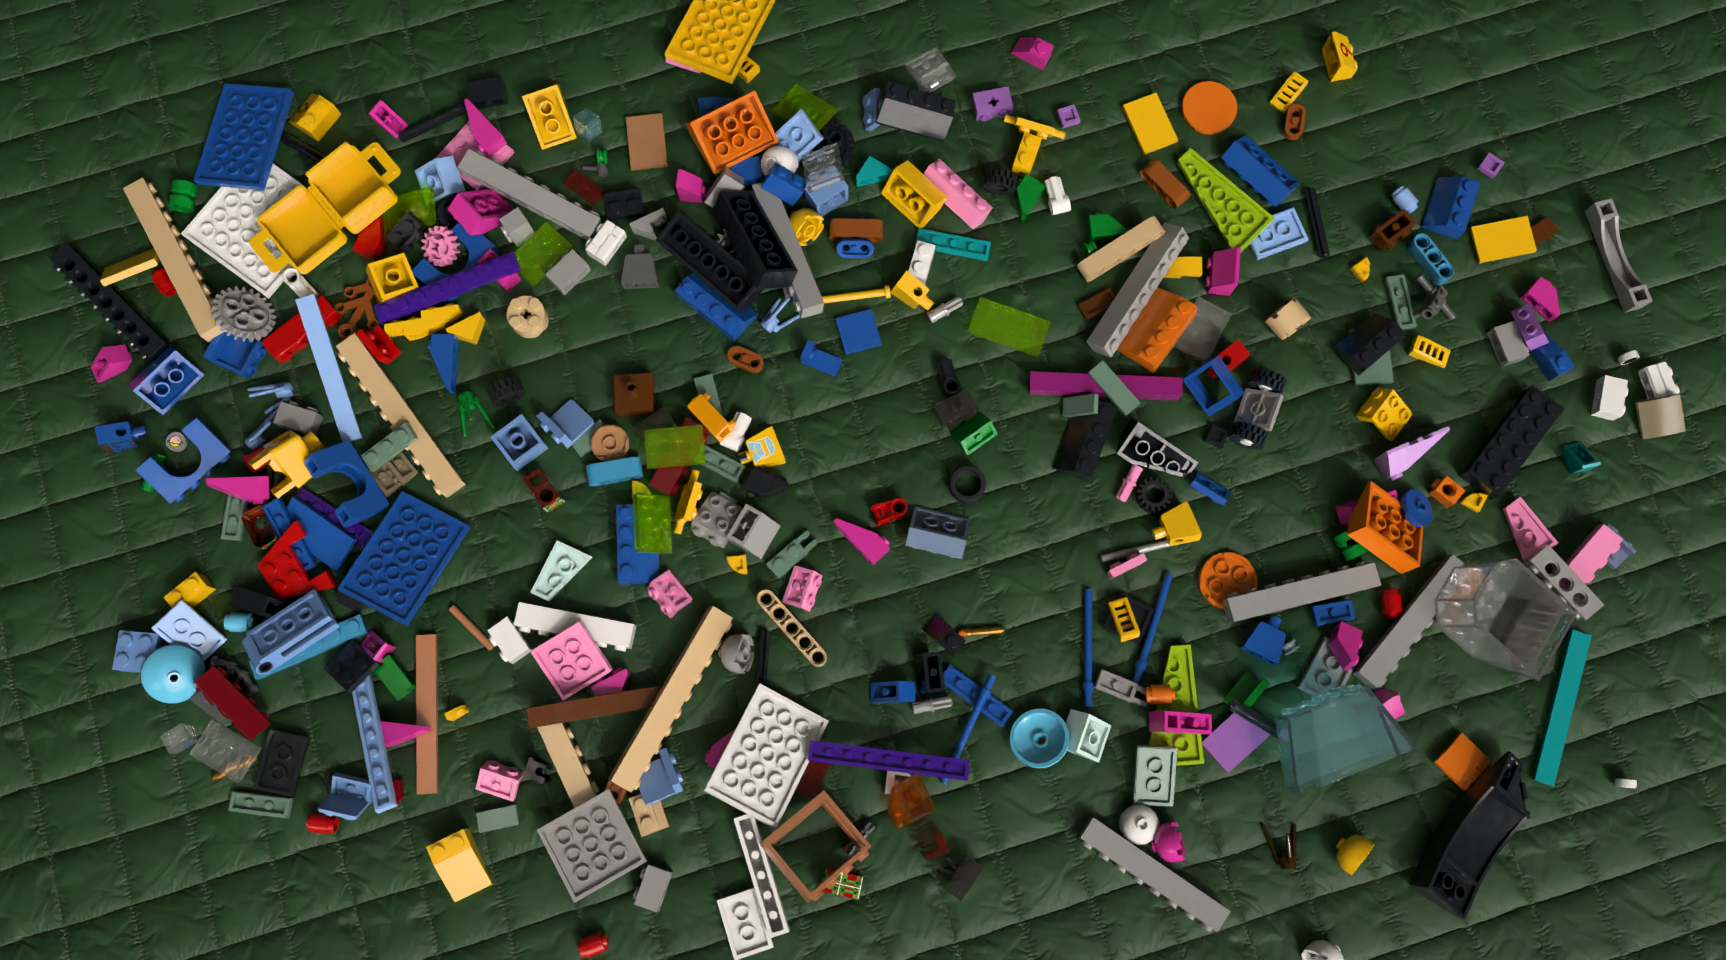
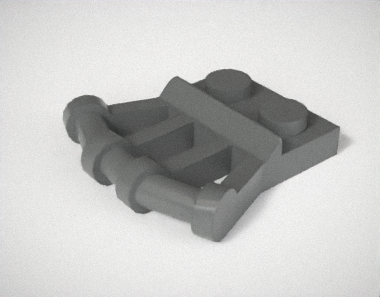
M214 655L210 666H215L217 669L219 667L226 668L227 680L233 673L237 675L234 682L239 686L244 683L247 688L241 693L245 698L259 690L258 686L252 682L246 669L242 670L235 661L223 660L221 657ZM202 690L196 691L190 700L218 722L224 723L226 718L216 709L217 706L210 704L204 698Z

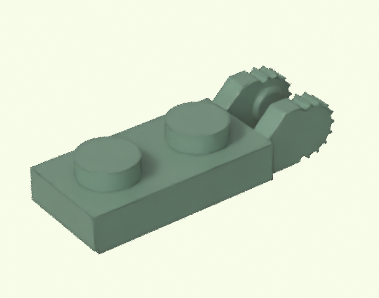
M808 530L797 539H794L766 564L778 579L782 578L818 544V541L814 539L805 548L800 545L802 541L809 537L810 532Z

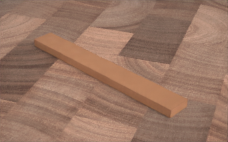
M436 634L416 635V725L431 727L430 732L416 737L417 795L438 793Z

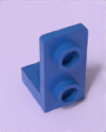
M809 340L800 357L802 364L834 377L837 376L843 362L841 358L816 349L815 343Z

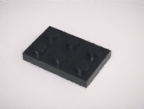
M269 730L253 789L295 797L310 737Z

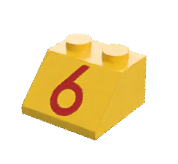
M1336 31L1332 32L1321 49L1330 82L1350 79L1357 71V61L1353 58L1352 44L1349 43L1347 36Z
M311 94L289 122L319 142L340 117L341 113L334 104L322 96Z

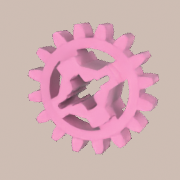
M447 226L429 228V232L424 233L426 239L421 240L425 243V246L421 247V249L426 251L424 257L428 256V262H433V266L443 267L453 264L452 260H457L455 253H460L457 249L460 243L455 241L458 236H453L454 231L448 230Z

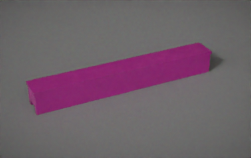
M1030 371L1029 395L1074 397L1097 394L1099 395L1098 398H1109L1088 374ZM1116 375L1137 399L1178 401L1182 397L1183 378Z

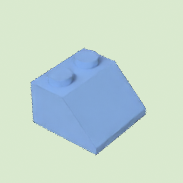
M453 156L435 158L415 170L427 206L442 202L457 193L465 192L464 184Z

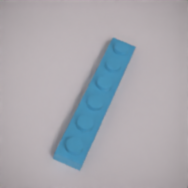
M359 614L338 623L339 628L268 674H257L251 661H249L255 680L265 678L369 633L363 616Z

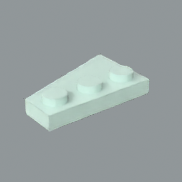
M557 540L530 593L550 601L593 557Z

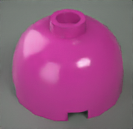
M1176 820L1161 824L1156 831L1155 839L1151 841L1153 851H1158L1160 857L1168 862L1186 860V857L1183 856V854H1186L1181 831L1177 832L1175 828L1179 826Z

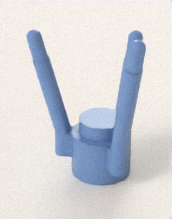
M787 297L775 310L781 301L778 298L768 313L762 318L760 324L768 333L772 331L777 333L781 328L800 318V315L797 314L778 325L779 320L776 316L789 302L790 297Z
M289 381L248 388V391H258L249 394V397L275 392L278 399L282 398L281 401L265 410V414L278 408L281 402L291 401L290 397L294 396V390Z
M278 408L244 440L252 451L265 445L266 439L261 433L271 424L270 421L275 417Z

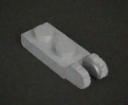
M1100 670L1094 686L1095 689L1142 707L1147 706L1148 703L1144 700L1134 697L1136 691L1145 695V688L1113 673Z

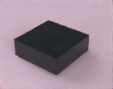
M1212 423L1204 442L1222 449L1230 431Z

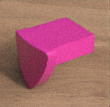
M1388 689L1376 690V702L1385 721L1390 723L1405 713L1398 692Z

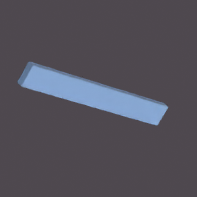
M311 294L295 299L342 442L361 439L363 437L316 295Z
M370 674L352 692L374 809L376 813H381L396 807L397 801Z

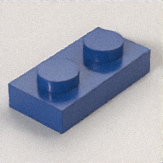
M1199 472L1196 473L1190 485L1195 491L1205 494L1213 502L1220 503L1223 506L1231 493L1228 489Z
M1351 600L1311 607L1315 626L1355 620Z

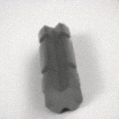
M867 821L863 828L859 829V832L866 839L868 834L875 829V825ZM852 840L843 848L844 852L849 856L856 851L855 848L857 847Z

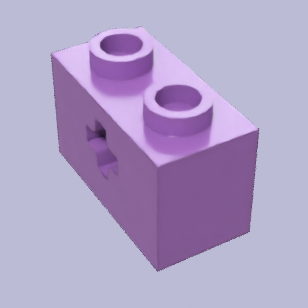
M1008 86L972 94V106L976 121H988L994 117L1005 118L1006 114H1012L1013 103Z
M1530 303L1511 311L1530 351L1549 343Z

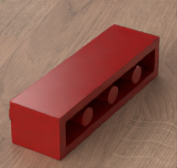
M321 295L317 298L326 328L332 327L341 316L330 302ZM300 313L261 342L274 359L281 364L289 361L296 352L306 348L309 343Z

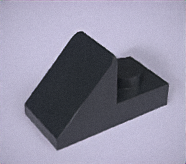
M936 616L925 628L924 632L949 654L954 656L966 641L951 629L952 626Z

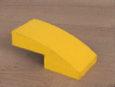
M1177 257L1163 278L1201 277L1202 257Z

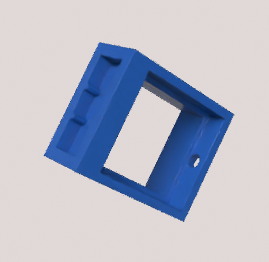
M1219 355L1213 359L1210 356L1202 361L1200 368L1194 366L1187 371L1188 376L1183 379L1208 417L1237 400L1245 393ZM1211 366L1230 392V394L1217 402L1214 401L1197 376Z

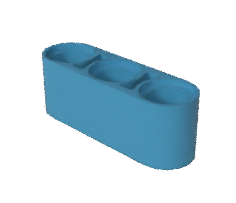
M1424 233L1416 235L1408 244L1410 254L1432 282L1437 285L1444 284L1454 274L1452 265L1428 235ZM1416 242H1419L1422 247H1419ZM1439 271L1443 272L1445 274V277L1442 276Z
M629 457L586 466L588 486H600L643 477L640 457Z

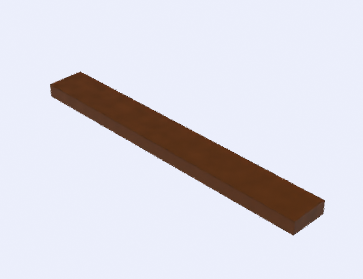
M663 685L526 708L528 726L530 729L650 708Z

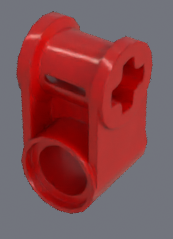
M896 498L875 504L870 507V510L874 513L875 526H880L905 517L908 507L904 499ZM902 504L905 508L902 512L898 513L894 511L895 505Z

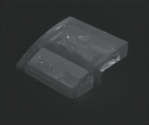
M936 47L905 64L906 70L915 79L918 88L930 93L956 79V75Z

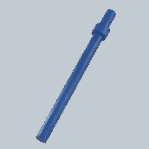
M1165 573L1139 660L1135 662L1132 682L1138 685L1143 671H1146L1147 657L1173 575L1170 573Z
M1084 589V682L1082 683L1084 707H1092V691H1094V683H1092V589Z
M989 673L984 686L980 688L978 692L979 697L950 758L959 759L985 700L990 697V690L997 676ZM941 778L939 782L947 785L949 778Z

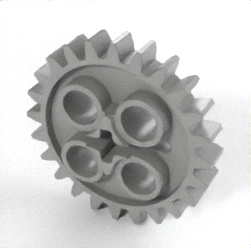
M237 286L233 290L227 287L226 291L221 290L220 294L216 295L211 304L210 312L213 313L211 318L216 320L215 325L222 326L220 331H228L227 336L233 334L234 340L241 337L242 342L246 338L250 342H253L254 338L260 341L261 337L266 338L271 333L276 323V316L273 315L275 309H270L272 304L265 303L267 298H260L259 292L253 294V289H250L248 292L245 287L242 290H239Z

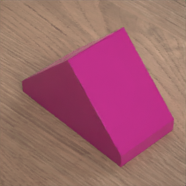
M379 100L368 112L377 126L396 139L399 137L398 134L408 126L382 100Z
M372 630L360 644V647L372 659L384 663L383 659L391 655L396 648Z

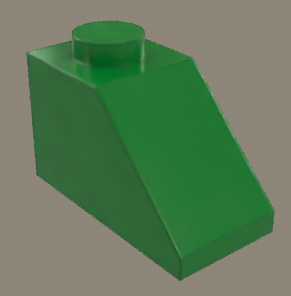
M1026 174L1024 179L1020 178L1016 184L1015 197L1020 218L1023 221L1043 194L1046 186Z
M1093 213L1089 215L1087 220L1089 240L1094 242L1114 241L1129 231L1109 214Z

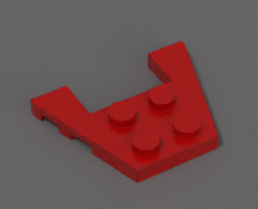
M300 520L292 523L257 565L276 599L309 593L314 589L320 591L337 586L329 571L311 580L294 551L292 545L308 536Z

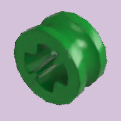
M597 148L598 164H608L607 148H603V150Z
M1089 240L1088 243H1082L1086 257L1098 251L1093 240Z

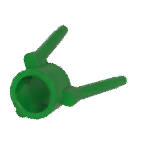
M470 391L458 395V406L464 437L467 436L464 411L467 412L468 419L472 420L470 410H473L475 405H477L492 429L496 430V426L480 404L478 397H474Z

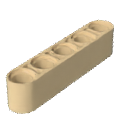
M1152 216L1082 260L1077 265V268L1085 280L1090 282L1164 235L1165 230L1157 218Z
M767 589L760 591L757 596L760 607L813 666L822 667L827 661V655L822 647L773 592ZM764 595H770L772 597V600L769 604H763L761 602V598ZM777 609H782L785 612L781 619L774 617V612ZM789 624L797 625L798 628L795 633L787 632ZM808 638L811 641L809 647L802 648L799 644L801 639ZM819 652L823 654L824 658L821 662L816 663L812 657L815 653Z

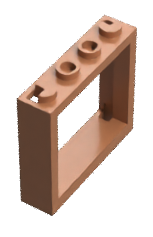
M824 790L763 840L760 845L807 903L812 899L814 901L818 900L824 894L822 890L827 886L829 888L833 887L839 881L837 878L842 873L848 874L854 868L852 865L857 860L863 861L869 855L867 851L871 847L868 841ZM822 805L859 850L812 891H809L772 846Z

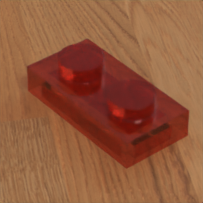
M576 170L573 171L564 183L565 187L593 206L605 194L603 188Z
M809 761L796 793L813 800L820 789L830 763Z

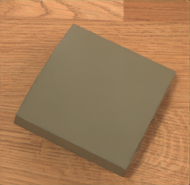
M1680 394L1635 402L1641 439L1667 436L1686 431Z
M402 451L375 472L370 471L367 466L368 471L376 480L377 485L386 498L418 474V471Z

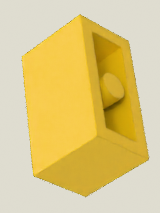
M1024 132L1011 172L1023 178L1026 174L1030 175L1041 144V137Z
M194 572L164 596V598L172 608L181 599L194 608L214 592L216 588L204 574Z

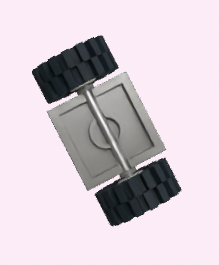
M1265 368L1253 370L1249 381L1251 389H1245L1229 436L1232 442H1236V444L1248 447L1249 449L1253 448L1254 450H1261L1268 435L1267 431H1272L1284 398L1282 393L1287 379L1282 374H1277L1276 371L1272 372L1270 369L1265 370Z

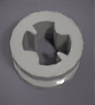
M1295 638L1283 645L1282 650L1285 651V656L1300 648V645L1295 643Z

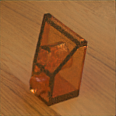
M916 774L892 786L888 813L896 830L937 810L920 775Z

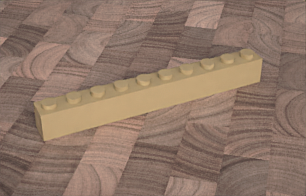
M142 177L124 187L123 190L199 335L207 342H210L219 334L228 332L226 330L220 331L222 326L215 325L216 320L211 318L213 313L210 310L214 300L209 295L211 290L206 284H203V275L198 269H195L194 265L196 262L190 254H187L186 250H188V247L178 237L180 232L175 225H172L171 221L173 219L168 211L164 210L165 204L159 196L157 197L156 192L158 191L152 182L148 183Z
M354 333L336 345L339 350L337 355L344 363L347 361L350 366L348 367L350 373L360 379L358 384L364 392L368 391L370 393L369 399L375 407L377 405L380 407L381 411L379 413L383 419L391 422V430H396L405 422L410 424L419 439L405 449L407 451L410 449L414 454L411 458L417 465L421 464L424 468L422 471L424 476L428 480L432 479L435 484L433 488L439 496L442 494L448 498L466 484L360 338Z
M714 606L708 607L608 780L631 793L633 789L636 790L642 781L640 779L643 772H647L652 764V761H650L652 756L659 752L662 747V739L671 732L673 720L679 718L683 710L681 706L684 701L687 702L693 693L691 689L694 684L697 685L703 676L701 672L704 667L707 668L711 663L713 651L718 650L722 644L721 638L724 632L727 633L732 626L731 620L733 619L731 616Z

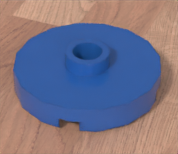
M1414 489L1402 494L1401 508L1406 512L1404 514L1405 518L1416 527L1426 526L1431 523L1433 511L1425 495Z

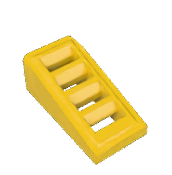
M746 57L745 65L739 70L737 75L748 84L760 72V66Z
M1294 71L1270 101V104L1282 113H1285L1304 90L1308 80ZM1287 86H1289V87H1291L1293 90H1295L1296 93L1293 92L1291 89H1289ZM1278 98H1281L1287 104H1283L1281 101L1278 100Z
M1417 335L1413 338L1408 355L1445 368L1451 350ZM1420 345L1423 346L1422 351L1419 350ZM1430 348L1428 354H1426V349ZM1435 350V357H1432V353ZM1440 353H1443L1442 360H1438Z
M1124 597L1108 602L1120 641L1124 642L1138 638L1140 630L1128 598ZM1125 605L1126 607L1118 611L1115 610V608ZM1128 613V616L1118 618L1119 615ZM1130 621V624L1121 626V623Z

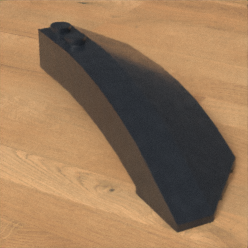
M1509 751L1475 780L1447 813L1427 845L1409 883L1420 895L1464 921L1484 877L1500 851L1527 819H1531L1530 811H1527L1525 806V800L1528 799L1526 784L1522 783L1521 772L1524 771L1523 763Z

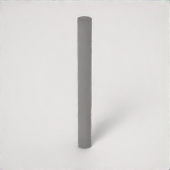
M1162 540L1103 554L1100 557L1103 563L1128 557L1134 553L1141 554L1170 547L1167 540Z

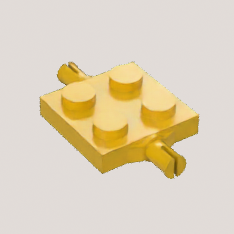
M1007 114L1004 122L1014 124L1016 128H1019L1018 132L1036 133V136L1047 140V137L1051 138L1053 136L1064 139L1066 132Z
M692 470L688 483L683 486L673 521H676L673 531L676 534H682L684 524L694 519L697 512L695 506L697 500H700L703 491L701 489L702 483L697 482L700 473L697 470Z

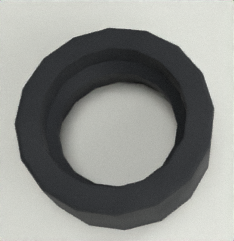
M973 466L958 468L950 478L949 489L951 495L961 503L970 504L976 502L982 497L986 489L984 474ZM971 474L977 478L979 488L976 493L967 496L957 490L956 482L961 475Z

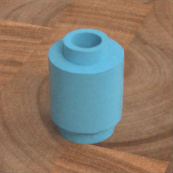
M232 612L231 614H226L224 618V628L230 632H249L256 627L257 623L256 617L252 613Z

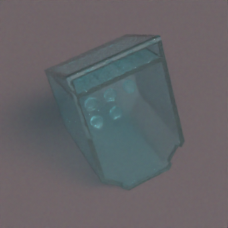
M1359 684L1332 688L1328 690L1329 694L1321 693L1312 696L1311 701L1297 702L1293 704L1294 708L1284 709L1280 711V715L1275 717L1284 789L1287 793L1298 794L1304 792L1303 787L1316 784L1317 788L1417 749L1416 745L1368 686L1360 687Z

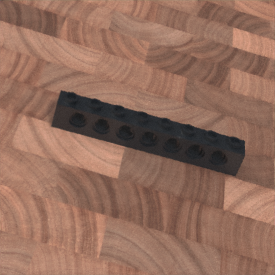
M65 243L50 257L55 263L53 267L60 274L64 273L66 275L65 280L79 288L77 292L85 299L88 297L91 300L89 304L95 310H101L104 313L101 316L108 323H113L115 325L114 329L121 336L125 335L128 338L126 342L134 349L137 347L140 350L138 354L144 360L154 361L170 346L110 284L107 286L102 285L100 281L102 275L75 248ZM149 339V342L144 345L145 341Z

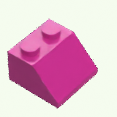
M1241 248L1216 251L1207 259L1206 269H1209V276H1206L1205 287H1208V294L1231 295L1239 281Z

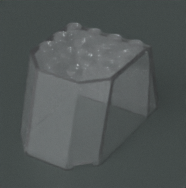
M1515 558L1474 561L1453 567L1435 598L1437 627L1472 658L1536 681L1541 680L1577 615L1569 605Z

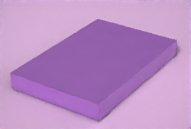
M1233 712L1212 731V734H1209L1202 740V746L1223 770L1229 773L1270 734Z

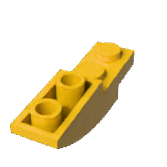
M454 303L446 304L445 307L440 308L428 307L426 310L421 311V318L411 317L407 321L393 320L389 324H384V330L390 337L404 335L409 341L420 339L452 324L463 314V310L458 304Z

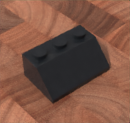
M1374 312L1333 349L1360 376L1407 334L1394 320Z

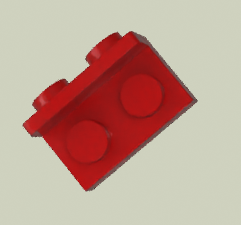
M376 325L369 331L360 329L356 333L379 362L389 365L402 353L380 325Z

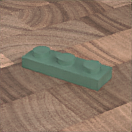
M405 422L361 456L370 471L375 472L419 438L410 424Z

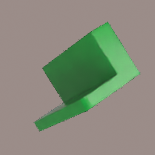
M981 412L950 433L959 442L967 456L998 435L992 421Z
M388 655L383 659L384 664L376 669L375 673L395 699L400 701L416 688V684L394 656Z
M1246 672L1223 700L1228 704L1229 701L1231 702L1232 699H1235L1250 708L1270 682L1266 678L1258 682Z

